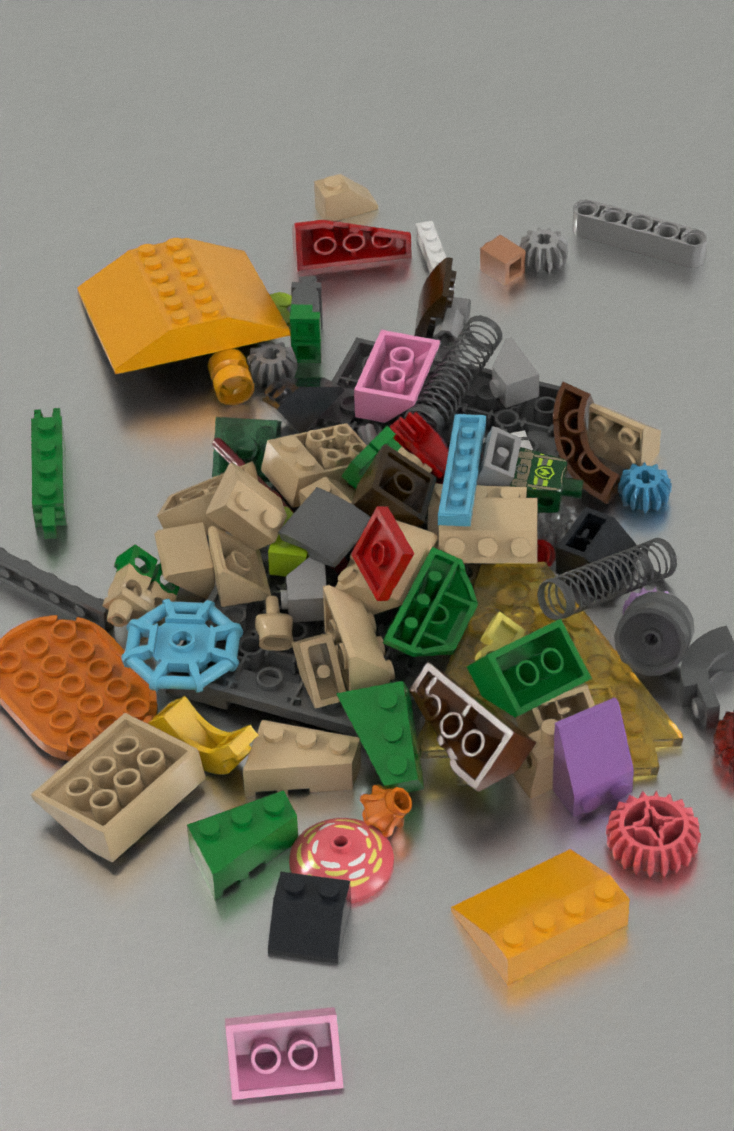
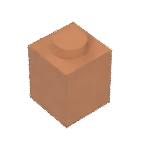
M499 235L480 248V271L506 286L525 273L526 250L504 236Z

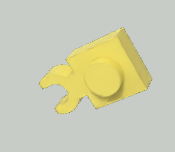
M499 611L493 616L480 639L487 646L476 654L475 661L522 638L526 630Z

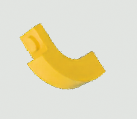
M185 696L170 702L148 723L197 748L203 770L219 775L230 773L250 753L252 747L249 744L258 736L251 725L233 732L222 731L214 727L198 713Z

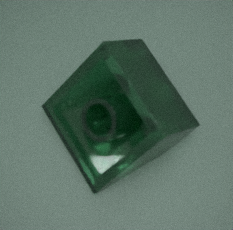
M216 417L214 439L220 437L246 464L253 461L257 475L264 482H271L261 471L267 440L281 437L282 421ZM215 449L213 452L212 478L225 473L229 465Z

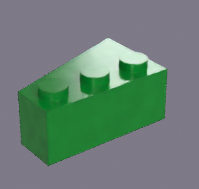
M399 681L336 693L386 789L400 787L407 792L425 789L411 695L405 683Z
M284 790L187 824L190 853L214 900L216 901L224 895L223 891L237 880L241 883L247 879L249 872L261 863L268 864L293 846V843L298 838L297 814Z

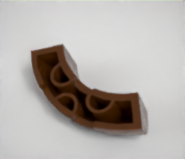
M562 381L553 411L554 440L560 458L568 462L567 471L571 477L584 480L583 489L594 498L608 504L618 492L620 476L606 467L590 448L588 439L589 406L594 403L590 393Z

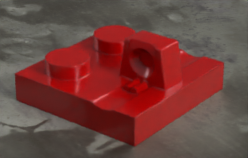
M378 506L351 553L377 601H388L390 599L393 589L399 583L415 554L390 509Z

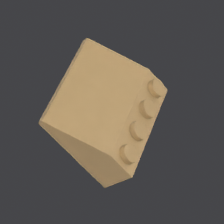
M124 713L36 789L31 796L39 806L88 850L113 863L203 782L206 777L197 748Z

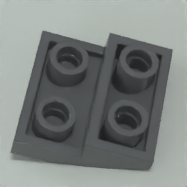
M316 487L278 533L282 541L306 549L311 559L335 568L359 540L371 517L346 500Z

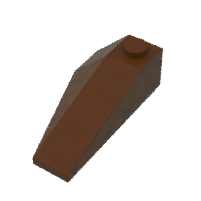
M427 662L409 689L425 720L429 721L437 735L436 740L439 746L444 748L451 760L449 764L453 771L479 792L518 771L537 743L514 723L432 663Z

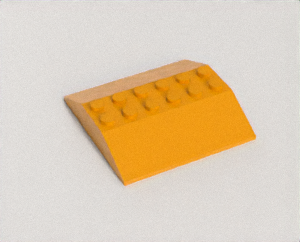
M171 238L166 242L154 245L143 244L138 248L128 250L77 287L80 299L115 375L290 336V329L246 252L243 250L190 238Z

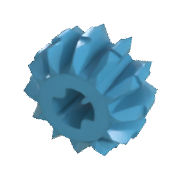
M645 461L642 466L632 464L629 470H623L620 483H618V493L623 506H630L632 512L638 509L643 510L645 514L650 509L658 512L661 506H667L672 490V483H670L671 479L668 478L667 470H659L657 464L647 466Z

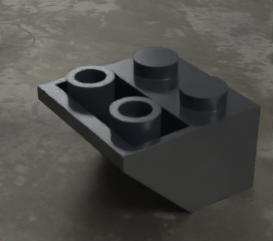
M585 506L556 547L555 574L561 575L612 554L619 553L637 544L614 517ZM629 560V568L631 570L634 565ZM622 563V571L626 578L629 573L626 566ZM615 566L616 577L620 584H622L623 578L620 570ZM608 569L609 580L613 587L616 588V580L613 573ZM601 572L602 583L606 590L609 591V583ZM581 573L580 577L584 581V575ZM594 575L595 586L597 590L602 592L601 584ZM586 577L587 586L593 588L591 581Z

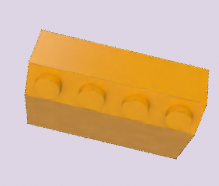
M569 849L452 906L451 912L508 986L627 926L630 899L610 874Z

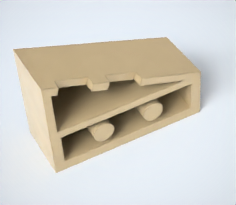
M266 720L261 721L257 731L258 736L254 739L252 749L243 769L245 797L256 796V792L276 790L277 793L284 790L285 794H288V790L309 788L310 793L353 790L361 767V742L358 737Z

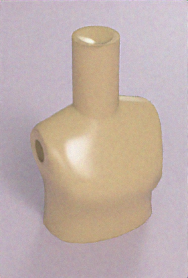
M268 596L265 599L266 613L257 615L255 620V628L259 635V646L268 651L288 650L292 647V642H294L292 636L293 617L280 613L278 598L276 596Z

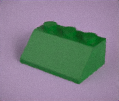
M561 619L466 666L481 696L514 718L592 679Z

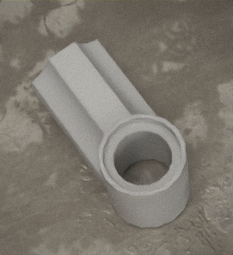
M454 297L452 307L445 308L443 319L437 318L433 339L440 340L441 349L449 350L461 333L463 326L467 324L471 310L470 299Z

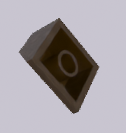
M384 444L358 483L351 504L370 517L377 506L388 507L395 520L419 527L425 522L437 477L387 444Z

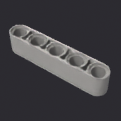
M580 200L574 204L572 230L578 237L689 268H698L705 263L707 235L699 229L593 200Z

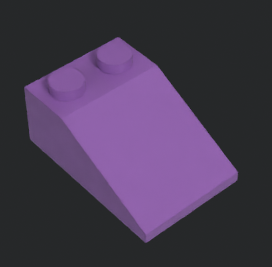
M615 697L555 722L553 791L573 818L585 812H592L599 806L613 800L622 799L633 791L634 768L619 702Z

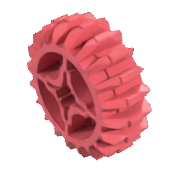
M657 790L653 796H647L642 791L638 799L629 795L626 803L618 802L616 810L611 811L608 825H606L607 846L612 851L614 861L621 860L623 869L634 867L633 870L636 875L641 871H646L649 878H651L654 872H659L665 877L668 870L678 873L681 865L688 867L691 858L697 854L698 843H700L701 833L699 832L700 824L698 818L694 817L692 807L685 808L683 799L674 802L671 793L664 798L659 796Z

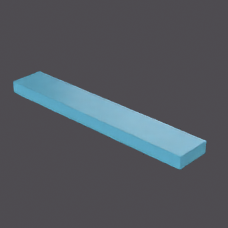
M456 414L454 417L438 511V525L471 527L486 428V416Z

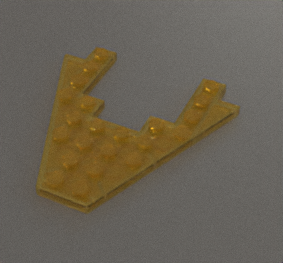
M537 562V564H481L473 588L478 606L455 653L451 655L445 674L484 702L487 700L481 696L466 666L475 662L476 654L487 646L480 639L493 616L499 611L526 630L523 637L555 621L544 614L538 603L537 592L539 585L543 581L556 576L545 562ZM548 583L544 591L545 600L549 609L558 615L551 607L548 599V587L550 584ZM552 584L550 589L552 604L558 612L564 614L565 611L557 602L555 584ZM558 587L559 600L563 607L566 608L563 592ZM575 602V608H579V605ZM585 611L562 619L592 679L584 682L588 686L591 697L605 696L606 701L615 697L619 702L634 768V776L658 775L660 766L655 748L680 747L684 739L683 734L633 673L630 666L621 661L617 651ZM430 722L421 745L420 759L449 758L445 749L439 746L436 740L437 735ZM455 773L457 785H469Z

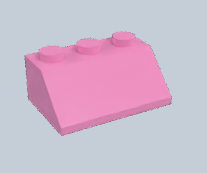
M381 330L354 389L355 417L385 423L413 407L439 349L440 340Z
M335 1007L225 1018L232 1100L343 1088Z

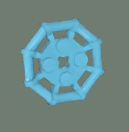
M170 599L162 600L161 605L138 619L130 620L126 626L128 636L125 652L121 656L123 665L135 671L149 684V689L156 692L160 689L195 690L196 693L203 691L205 686L228 671H235L239 666L237 657L243 629L239 623L232 622L217 609L213 601L206 600L204 603L171 602ZM165 618V623L158 627L157 622ZM211 620L217 627H213L210 624L209 628L205 622ZM142 637L149 638L148 645L139 646L140 639ZM180 640L187 641V645L178 646ZM226 640L225 650L216 648L217 641ZM152 659L155 662L156 669L153 671L143 661ZM210 661H213V662L216 663L215 665H213V666H211L210 668H208L207 670H205V669L207 668L208 663H209ZM169 672H186L190 674V676L167 675Z

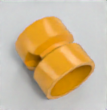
M227 349L216 352L210 357L208 371L218 400L225 405L232 406L246 402L253 395L254 383L243 353L237 349Z

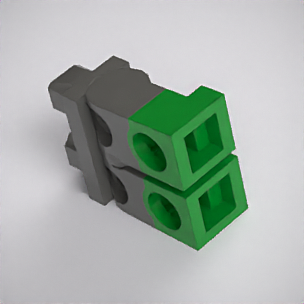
M300 276L299 282H292L291 284L292 300L289 318L291 347L297 363H322L321 282H317V277Z

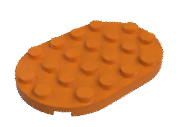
M58 615L39 617L16 626L0 639V705L42 750L54 757L70 761L124 713L148 724L158 712L156 691L149 689V684L131 668L123 665L121 656L125 650L106 630L89 620L77 617L76 621L58 619Z

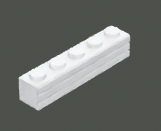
M433 221L416 223V239L429 273H431L447 256ZM454 284V288H449V290H454V291H455V284Z

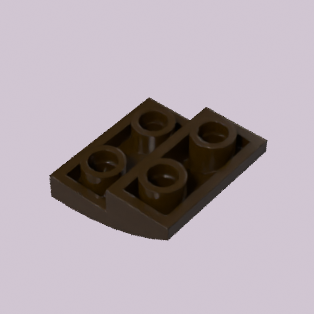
M446 257L427 277L419 296L414 336L426 338L428 327H434L436 318L443 319L445 308L452 307L454 290H449V288H454L457 271L452 270L453 258Z

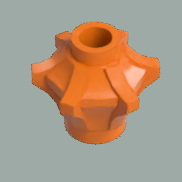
M381 785L372 786V793L361 795L359 800L365 808L362 812V817L366 825H373L378 828L382 835L387 838L392 836L395 826L401 828L404 825V816L412 808L410 795L400 787L385 789Z

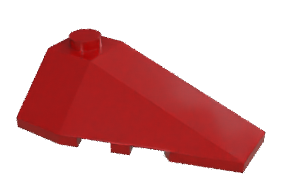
M330 220L297 222L292 226L293 251L297 271L412 258L410 232Z

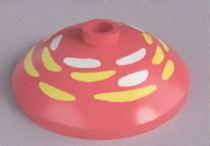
M333 818L310 826L298 836L290 851L289 865L291 873L350 881L351 904L374 896L387 884L394 868V854L387 837H384L381 831L373 825L367 826L364 821L353 818Z

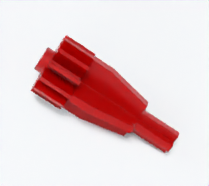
M409 412L405 419L399 417L390 426V429L396 434L393 439L408 453L418 457L423 465L426 463L432 469L431 474L437 477L435 484H443L449 452L444 439L418 412L414 414Z

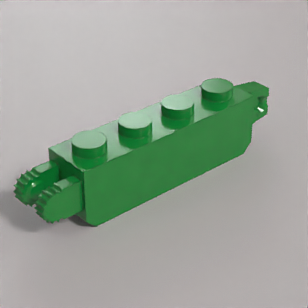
M53 408L52 417H43L41 409L34 410V418H31L32 509L35 528L43 527L44 539L57 538V526L67 525L65 436L60 408Z

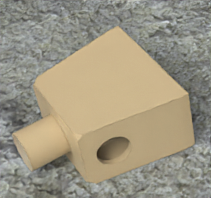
M556 719L543 721L540 730L528 734L537 743L519 770L513 773V776L530 799L553 790L555 722H558Z

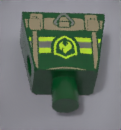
M520 447L514 478L509 487H527L526 498H538L537 513H557L560 510L563 496L581 499L584 480L566 477L568 462L565 459Z

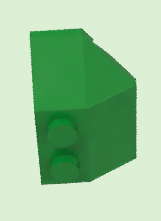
M434 547L431 548L390 626L383 644L413 657L451 655L455 653L478 606L477 598L465 572L466 568L462 559Z

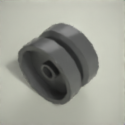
M647 592L636 597L621 617L614 634L615 649L621 661L631 670L646 676L663 675L673 671L683 660L695 632L694 618L687 605L676 596L665 592Z

